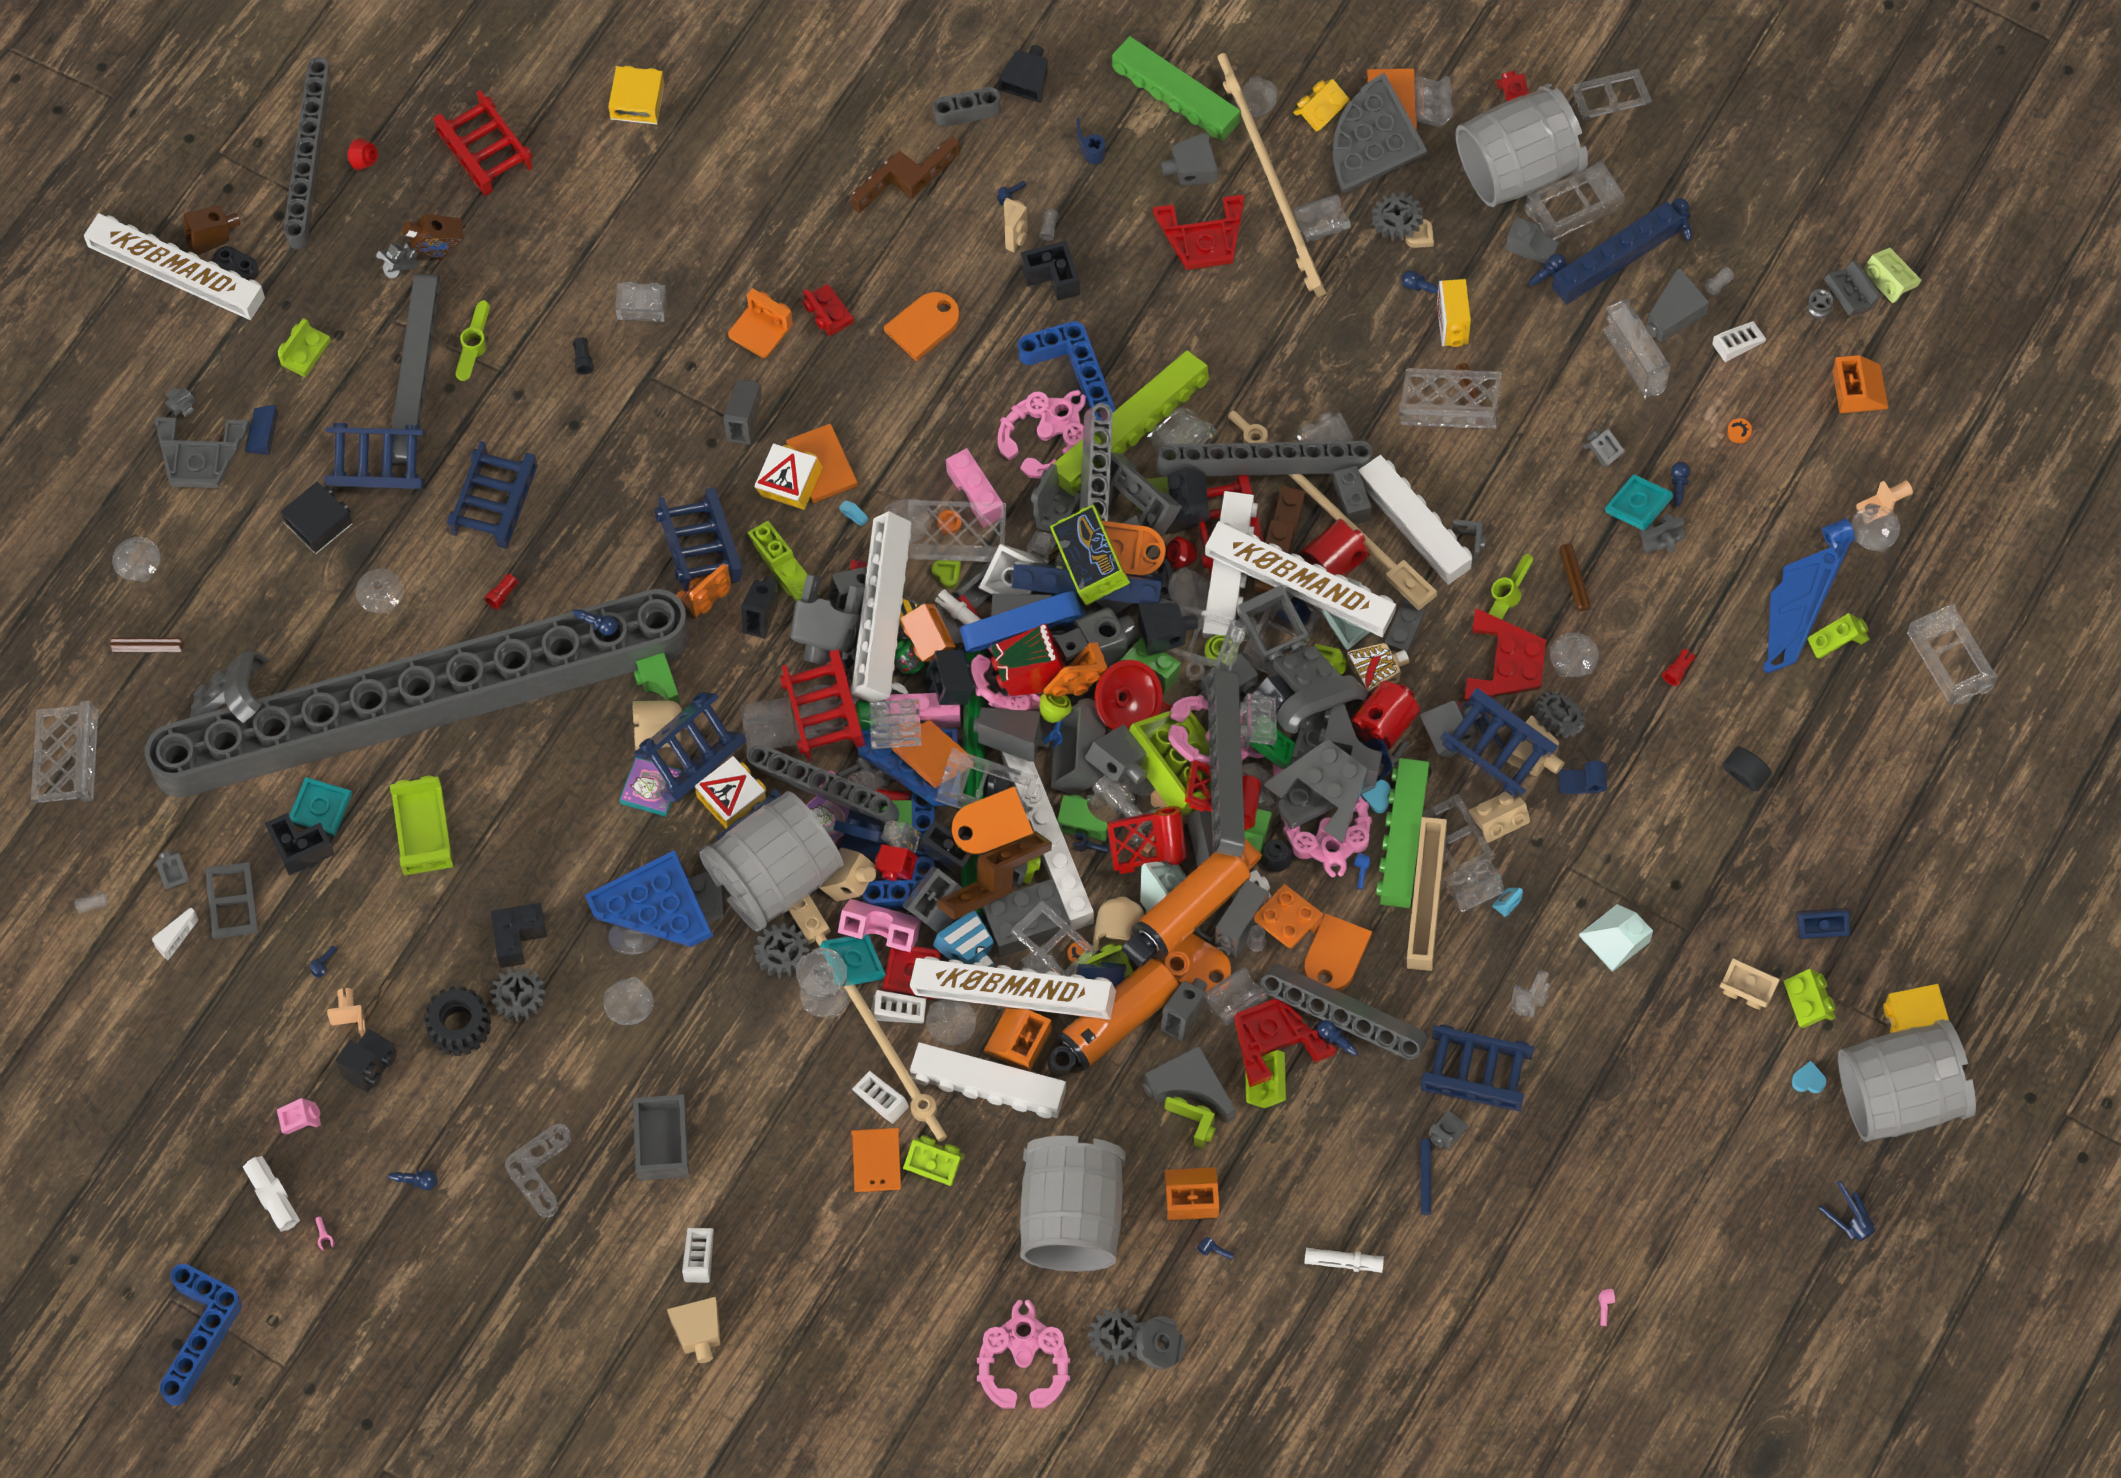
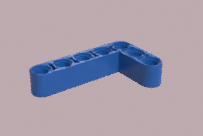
M1072 321L1027 334L1019 339V359L1026 365H1033L1068 354L1082 394L1086 396L1088 410L1098 403H1104L1111 408L1112 413L1115 412L1114 404L1083 324ZM1071 335H1078L1079 337H1077V338H1071L1070 336H1071ZM1052 341L1056 342V344L1054 345L1047 344L1048 342ZM1031 348L1033 349V351L1028 352L1025 351V349ZM1079 355H1086L1087 357H1085V358H1079V357H1077V356H1079ZM1086 375H1093L1094 377H1092V378H1086L1085 376H1086ZM1094 395H1101L1102 397H1100V398H1093L1092 396H1094ZM1095 411L1096 419L1102 421L1100 413Z
M1071 591L964 625L959 630L966 653H972L989 648L1045 623L1048 628L1062 624L1066 630L1071 631L1073 630L1074 620L1084 617L1085 612L1081 600L1075 592Z
M916 793L912 795V853L918 859L912 880L869 882L862 894L864 903L893 911H908L902 905L925 876L919 874L918 871L921 869L930 870L932 866L936 867L933 858L918 850L920 840L935 820V806L930 803L924 806L919 805L918 802L924 799ZM927 823L929 827L923 829L919 828L918 825ZM899 892L905 894L904 897L899 899L893 897L894 894ZM871 893H877L880 895L876 899L868 898V896Z
M187 1264L175 1266L171 1271V1280L180 1293L207 1306L160 1383L161 1394L166 1402L173 1406L180 1405L186 1400L242 1308V1302L236 1290ZM190 1275L187 1282H178L181 1276ZM204 1287H212L208 1294H200ZM234 1298L231 1305H222L225 1299ZM213 1320H221L217 1327L209 1328V1324ZM207 1342L204 1349L195 1350L198 1343ZM193 1364V1368L189 1372H181L185 1365ZM171 1387H179V1391L176 1394L168 1395Z

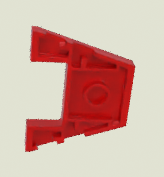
M1244 194L1223 197L1226 219L1178 225L1174 204L1153 207V216L1186 270L1233 264L1244 205Z
M1475 609L1472 633L1497 636L1494 673L1492 681L1467 678L1464 702L1471 701L1469 698L1476 688H1479L1491 698L1496 695L1508 693L1511 695L1539 690L1542 682L1546 640L1480 609Z
M1276 998L1237 1012L1234 1017L1250 1087L1271 1079L1272 1073L1262 1056L1302 1042L1316 1063L1334 1056L1337 1050L1331 1043L1329 1045L1318 1036L1319 1033L1316 1030L1312 1031L1303 1023V1018L1287 1003Z

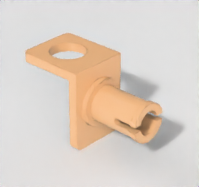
M1906 480L1892 488H1888L1885 481L1880 482L1877 495L1858 503L1856 508L1865 523L1870 525L1891 515L1896 501L1912 495V487ZM1868 505H1875L1878 507L1879 513L1875 516H1870L1866 513L1865 508Z
M342 988L337 991L339 1008L327 1010L330 1024L340 1025L358 1022V1029L362 1038L366 1033L361 1005L354 1006V991L352 989L345 988V997Z

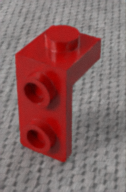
M1515 70L1502 73V78L1496 80L1497 88L1504 91L1506 102L1518 96L1529 94L1524 73L1516 74Z

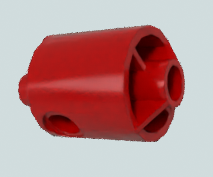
M1339 518L1301 550L1299 556L1311 565H1321L1330 574H1339L1346 577L1364 562L1370 554L1363 543L1366 539L1361 531L1358 529L1352 530L1343 519Z
M1390 681L1380 682L1351 718V724L1356 730L1355 735L1357 739L1362 743L1374 738L1376 740L1380 739L1386 744L1387 749L1390 750L1420 713L1419 705L1413 698V692L1403 684H1394Z

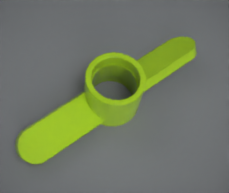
M485 300L477 304L470 328L465 329L460 337L463 349L456 369V377L460 381H466L470 378L476 357L481 356L486 351L487 346L483 330L490 304ZM471 339L481 340V342L478 345H466V343Z
M1525 554L1511 578L1503 577L1494 582L1491 593L1496 601L1489 614L1503 619L1507 610L1519 603L1522 594L1518 586L1529 569L1533 556ZM1510 588H1511V591L1509 592V594H1507L1506 596L1502 597V594H1503L1507 589H1510Z

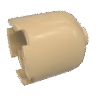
M633 701L634 725L639 724L638 727H634L635 750L640 748L641 742L652 738L682 712V708L678 703L674 701ZM686 727L675 735L679 743L684 738V730H687ZM667 742V743H666L665 745H663L661 748L670 747V746H669V744H668V742Z
M1117 897L1104 902L1097 914L1092 944L1093 950L1095 952H1102L1103 947L1112 943H1116V946L1120 944L1124 946L1134 936L1132 926L1144 916L1141 906L1127 897Z

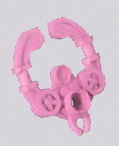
M1079 390L1068 393L1064 398H1048L1042 392H1033L1028 395L1027 399L1011 408L1012 411L1006 418L1002 417L1000 419L998 447L1001 455L1010 461L1019 454L1017 444L1010 438V434L1015 429L1013 423L1019 417L1023 420L1028 414L1034 418H1041L1037 427V433L1041 440L1047 441L1058 434H1063L1064 442L1067 445L1062 450L1065 454L1083 439L1084 426L1080 424L1079 411L1085 405L1086 396L1084 394L1081 395L1080 403L1073 404L1071 399L1073 396L1081 394ZM1060 411H1068L1066 416H1057ZM1026 458L1020 470L1029 478H1041L1043 471L1048 470L1051 463L1042 465L1034 458Z
M989 647L988 650H989V651L992 653V655H993L992 648ZM980 654L972 660L970 677L975 683L976 695L979 697L982 695L989 701L990 706L997 709L1040 711V695L1043 693L1010 696L1008 694L1004 696L999 691L995 694L989 689L990 683L984 678V675L989 670L991 661Z
M1201 695L1182 698L1172 706L1170 718L1183 723L1190 715V710L1200 711L1202 708L1208 710V700L1204 699V696ZM1240 711L1242 760L1249 756L1254 758L1265 757L1248 744L1251 731L1244 728L1246 720ZM1171 725L1168 739L1175 750L1189 760L1190 763L1195 759L1210 765V753L1208 756L1199 754V749L1192 747L1187 742L1188 733L1186 729L1182 726ZM1208 730L1207 733L1205 734V740H1206L1208 743H1209V730Z
M1361 796L1357 800L1354 812H1358V818L1355 819V825L1348 828L1343 844L1323 830L1331 818L1321 820L1316 836L1310 832H1300V826L1290 830L1285 821L1283 833L1291 844L1295 856L1300 859L1312 857L1322 862L1325 871L1331 877L1336 876L1331 867L1339 865L1341 868L1338 875L1341 877L1347 869L1346 859L1353 853L1365 851L1368 847L1370 825L1372 824V819L1368 816L1367 811L1369 804ZM1334 849L1336 850V852H1330L1328 850Z
M1017 1300L1012 1308V1319L1000 1328H989L984 1333L983 1345L979 1358H977V1364H979L977 1382H981L985 1393L996 1405L1001 1408H1015L1017 1402L1016 1392L1011 1389H998L994 1383V1376L990 1375V1364H994L993 1356L994 1354L1003 1353L1008 1348L1012 1352L1017 1366L1027 1368L1031 1365L1036 1351L1040 1348L1044 1353L1053 1354L1055 1357L1053 1358V1364H1058V1375L1053 1376L1052 1385L1049 1388H1038L1031 1392L1029 1396L1032 1408H1046L1059 1397L1066 1382L1070 1381V1376L1068 1375L1070 1358H1068L1064 1345L1063 1333L1058 1328H1047L1036 1319L1035 1307L1030 1300L1025 1301L1029 1312L1026 1315L1020 1314L1019 1308L1023 1301ZM1021 1325H1027L1031 1328V1332L1028 1336L1021 1337L1016 1333L1017 1328Z

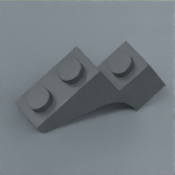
M1344 703L1326 709L1324 722H1328L1327 728L1321 729L1319 742L1323 743L1327 739L1368 768L1364 783L1376 786L1383 752L1372 750L1360 743L1355 735Z

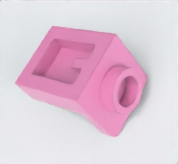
M301 1098L277 1109L281 1131L284 1134L288 1135L308 1125L313 1127L321 1126L320 1110L315 1102Z

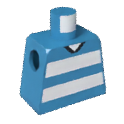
M975 910L964 915L937 934L933 946L949 960H959L969 965H973L975 962L986 964L988 967H993L994 962L988 956L994 941Z

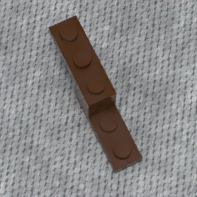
M952 136L948 141L942 142L931 157L928 156L923 160L921 166L900 150L894 156L888 157L882 168L874 171L862 187L859 186L854 190L851 196L853 209L860 214L891 183L913 199L960 154L959 141Z
M1285 486L1281 487L1274 519L1270 522L1265 542L1268 545L1273 543L1279 546L1283 552L1290 555L1305 498L1304 490ZM1256 579L1254 590L1267 592L1275 588Z
M1033 831L1032 835L1001 846L978 857L977 882L939 899L938 908L955 920L1012 893L1013 868L1051 851L1052 842L1037 831Z

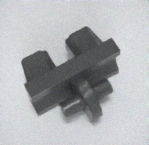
M410 241L405 242L403 246L397 242L391 243L387 250H379L376 254L378 259L385 261L383 271L389 278H398L402 270L417 269L420 264L415 259L419 252L411 249Z
M1668 514L1661 518L1659 526L1654 528L1650 524L1645 531L1640 529L1644 552L1649 554L1666 548L1669 553L1676 550L1675 543L1686 538L1683 528L1684 520L1681 517L1675 519L1671 514Z

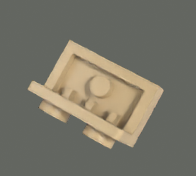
M1006 198L1004 201L1005 244L1007 250L1015 252L1018 246L1024 244L1027 237V207L1018 200Z
M1503 792L1469 809L1471 819L1480 827L1484 840L1487 843L1530 823L1526 803L1518 795L1514 797L1507 792Z
M1733 958L1719 987L1724 989L1723 994L1737 999L1738 996L1747 999V1005L1760 1010L1762 1006L1768 1007L1780 979Z

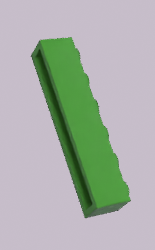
M1131 36L1112 55V67L1119 75H1125L1137 87H1143L1149 91L1155 99L1162 100L1174 112H1180L1186 116L1192 124L1199 125L1205 129L1211 137H1217L1224 141L1240 123V110Z
M1399 758L1398 767L1393 766L1392 781L1396 782V788L1390 789L1388 804H1393L1392 812H1387L1386 827H1390L1389 835L1384 834L1382 849L1387 850L1386 858L1381 857L1379 871L1384 873L1383 881L1378 880L1376 895L1381 896L1380 905L1410 908L1429 767V762Z

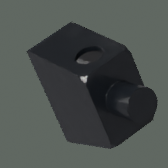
M1032 45L1028 53L1021 50L1016 51L999 76V90L1041 103L1048 75V60L1042 57L1044 49L1038 45Z
M766 576L763 581H753L741 606L742 633L766 639L778 606V581L775 578Z
M1141 603L1138 605L1137 619L1148 656L1183 646L1185 644L1186 631L1198 629L1196 615L1182 616L1177 603Z

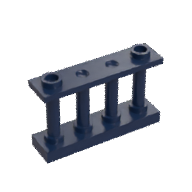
M333 423V427H326V432L335 433V462L332 476H325L324 485L336 487L425 489V479L418 478L419 474H416L417 436H426L427 432L420 430L419 425H405V429L348 428V423ZM345 434H359V464L356 476H346V472H344ZM369 434L383 435V467L380 477H370V472H368ZM393 435L408 436L407 470L404 473V478H394V473H392Z
M480 441L478 448L472 452L470 470L455 510L451 511L448 516L447 524L450 526L451 533L454 536H457L460 526L491 533L496 537L498 547L507 549L538 464L536 456L530 453H526L523 461L520 460L519 462L489 455L485 442ZM483 464L516 471L518 474L516 481L510 483L480 475ZM476 484L509 492L510 497L508 502L503 504L475 497L472 494ZM468 505L499 512L502 519L500 523L495 525L464 517Z
M715 487L706 489L704 499H701V502L667 508L664 497L659 498L658 507L654 510L657 522H661L676 567L675 578L677 583H681L683 591H689L691 578L710 575L722 564L728 566L731 583L740 581L742 565ZM702 511L708 515V522L674 528L671 517ZM705 532L714 533L716 540L713 543L682 549L678 541L679 537ZM717 552V554H721L723 559L722 563L688 569L684 558Z
M1476 688L1469 698L1472 701L1471 709L1452 735L1447 732L1442 734L1440 737L1444 741L1442 745L1453 753L1458 751L1504 785L1503 789L1508 794L1514 797L1516 795L1521 797L1526 791L1520 786L1541 756L1547 755L1550 757L1558 746L1479 688ZM1486 711L1493 716L1491 718L1492 723L1473 749L1470 750L1459 741L1480 712ZM1507 726L1513 731V736L1491 765L1481 758L1480 755L1500 727ZM1526 740L1533 745V751L1513 779H1510L1500 770L1520 742Z
M701 692L696 695L688 707L652 738L641 742L640 748L633 753L635 757L651 759L666 782V787L659 792L666 801L677 802L747 741L742 733L726 730L711 707V704L719 698L715 693ZM702 712L719 736V741L711 747L693 721ZM684 727H686L701 750V757L695 762L691 761L675 736ZM667 742L684 767L683 772L677 777L673 776L657 752Z
M1434 1025L1432 1039L1439 1040L1433 1069L1429 1073H1423L1420 1090L1521 1112L1524 1093H1519L1517 1089L1524 1059L1532 1060L1534 1047L1529 1046L1524 1041L1510 1042L1454 1030L1449 1025ZM1449 1043L1464 1046L1458 1075L1455 1078L1445 1077L1442 1074ZM1474 1048L1489 1051L1483 1081L1479 1084L1469 1082L1467 1079ZM1499 1053L1514 1056L1508 1087L1505 1089L1496 1088L1492 1084Z

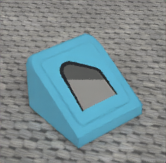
M1507 888L1492 904V907L1503 916H1508L1521 902L1523 890L1521 888Z

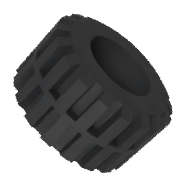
M455 986L449 987L450 991L440 990V996L434 995L431 998L432 1004H427V1013H424L425 1026L432 1043H435L437 1049L440 1051L443 1049L445 1054L448 1055L451 1052H454L455 1056H461V1052H465L468 1055L471 1054L472 1048H475L477 1051L481 1048L480 1042L485 1043L488 1039L486 1034H490L491 1019L483 998L480 995H476L474 990L470 989L467 992L464 986H460L459 990H456ZM456 1012H465L472 1016L468 1025L462 1029L450 1030L444 1027L446 1019Z

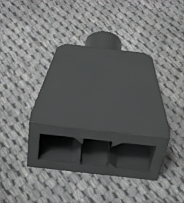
M1207 133L1173 145L1171 147L1172 159L1160 162L1163 176L1176 173L1180 185L1218 182V169Z
M867 567L832 574L827 598L831 601L833 607L845 609L850 586L865 588Z
M1455 700L1420 714L1438 755L1450 759L1458 752L1455 751L1453 753L1442 745L1444 741L1440 737L1444 732L1452 735L1472 705L1467 708L1463 703ZM1480 712V714L1477 716V718H1476L1475 720H1477V719H1479L1480 717H1482V716H1483V713ZM1474 722L1459 741L1465 746L1478 734Z
M1124 724L1094 741L1085 756L1087 761L1116 782L1129 776L1136 784H1139L1147 776V772L1140 766L1146 757V752Z
M1195 978L1192 984L1186 981L1181 983L1164 1007L1161 1031L1181 1042L1184 1041L1203 1009L1205 990L1208 987L1206 982Z

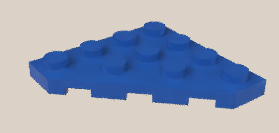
M941 729L957 743V729ZM862 730L866 745L858 747L859 756L933 806H959L958 775L934 788L890 748L891 741L910 730Z
M675 850L585 894L591 911L598 920L688 947H693L713 937V933Z

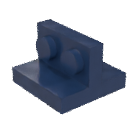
M849 810L848 818L846 817L845 822L835 821L833 830L844 833L840 848L859 852L866 858L875 861L881 845L890 846L881 839L885 826L884 823ZM898 818L891 823L895 827L897 826Z

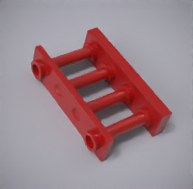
M479 90L477 92L478 105L453 120H445L440 113L433 117V121L438 134L484 196H487L493 192L491 185L493 178L511 167L523 162L527 169L531 170L533 168L531 162L533 155L526 145L524 147L521 145L495 110L496 106L491 97H485L482 91ZM483 112L491 119L490 122L464 137H458L455 133L456 128ZM495 129H498L503 135V138L476 154L474 152L470 153L467 149L469 144ZM508 145L516 153L489 170H483L480 167L481 161Z
M1237 475V481H1233V484L1206 489L1207 498L1222 496L1224 491L1253 495L1248 475ZM1222 508L1209 510V520L1220 518ZM1257 514L1256 518L1251 517L1250 526L1254 527V535L1264 542ZM1205 522L1197 524L1204 554H1201L1203 568H1208L1209 575L1211 576L1214 559L1205 555V546L1212 532L1207 533Z
M839 649L829 652L831 661L827 662V665L790 675L787 666H781L784 675L779 676L783 690L788 689L801 737L800 740H797L800 754H805L808 762L813 761L810 750L844 739L853 740L856 748L866 745ZM829 674L836 676L837 682L833 683L831 687L797 697L795 695L794 684ZM832 696L842 698L843 704H840L839 708L804 718L801 717L799 706ZM840 717L842 719L847 718L849 725L844 726L845 729L807 739L806 727Z

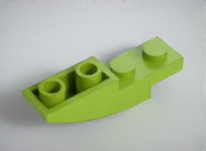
M766 521L747 532L762 559L788 596L791 595L795 601L801 600L808 574L794 558L792 550L771 523Z

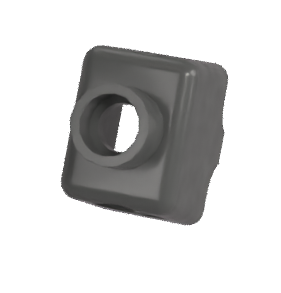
M807 575L802 598L795 602L790 637L795 642L806 644L803 660L827 665V662L831 661L830 651L839 649V652H851L854 648L860 628L861 614H859L865 588L850 586L845 609L833 607L831 601L820 598L817 600L822 577Z
M1104 608L1074 620L1073 630L1056 637L1055 643L1062 653L1067 667L1089 643L1098 642L1108 668L1110 665L1120 661L1125 656L1127 647L1135 644L1140 639L1135 622L1129 615L1117 618L1111 608ZM1072 645L1074 650H1068L1066 646Z

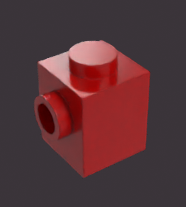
M881 845L880 851L875 858V869L883 874L882 877L884 879L897 881V878L911 881L918 857L909 849Z

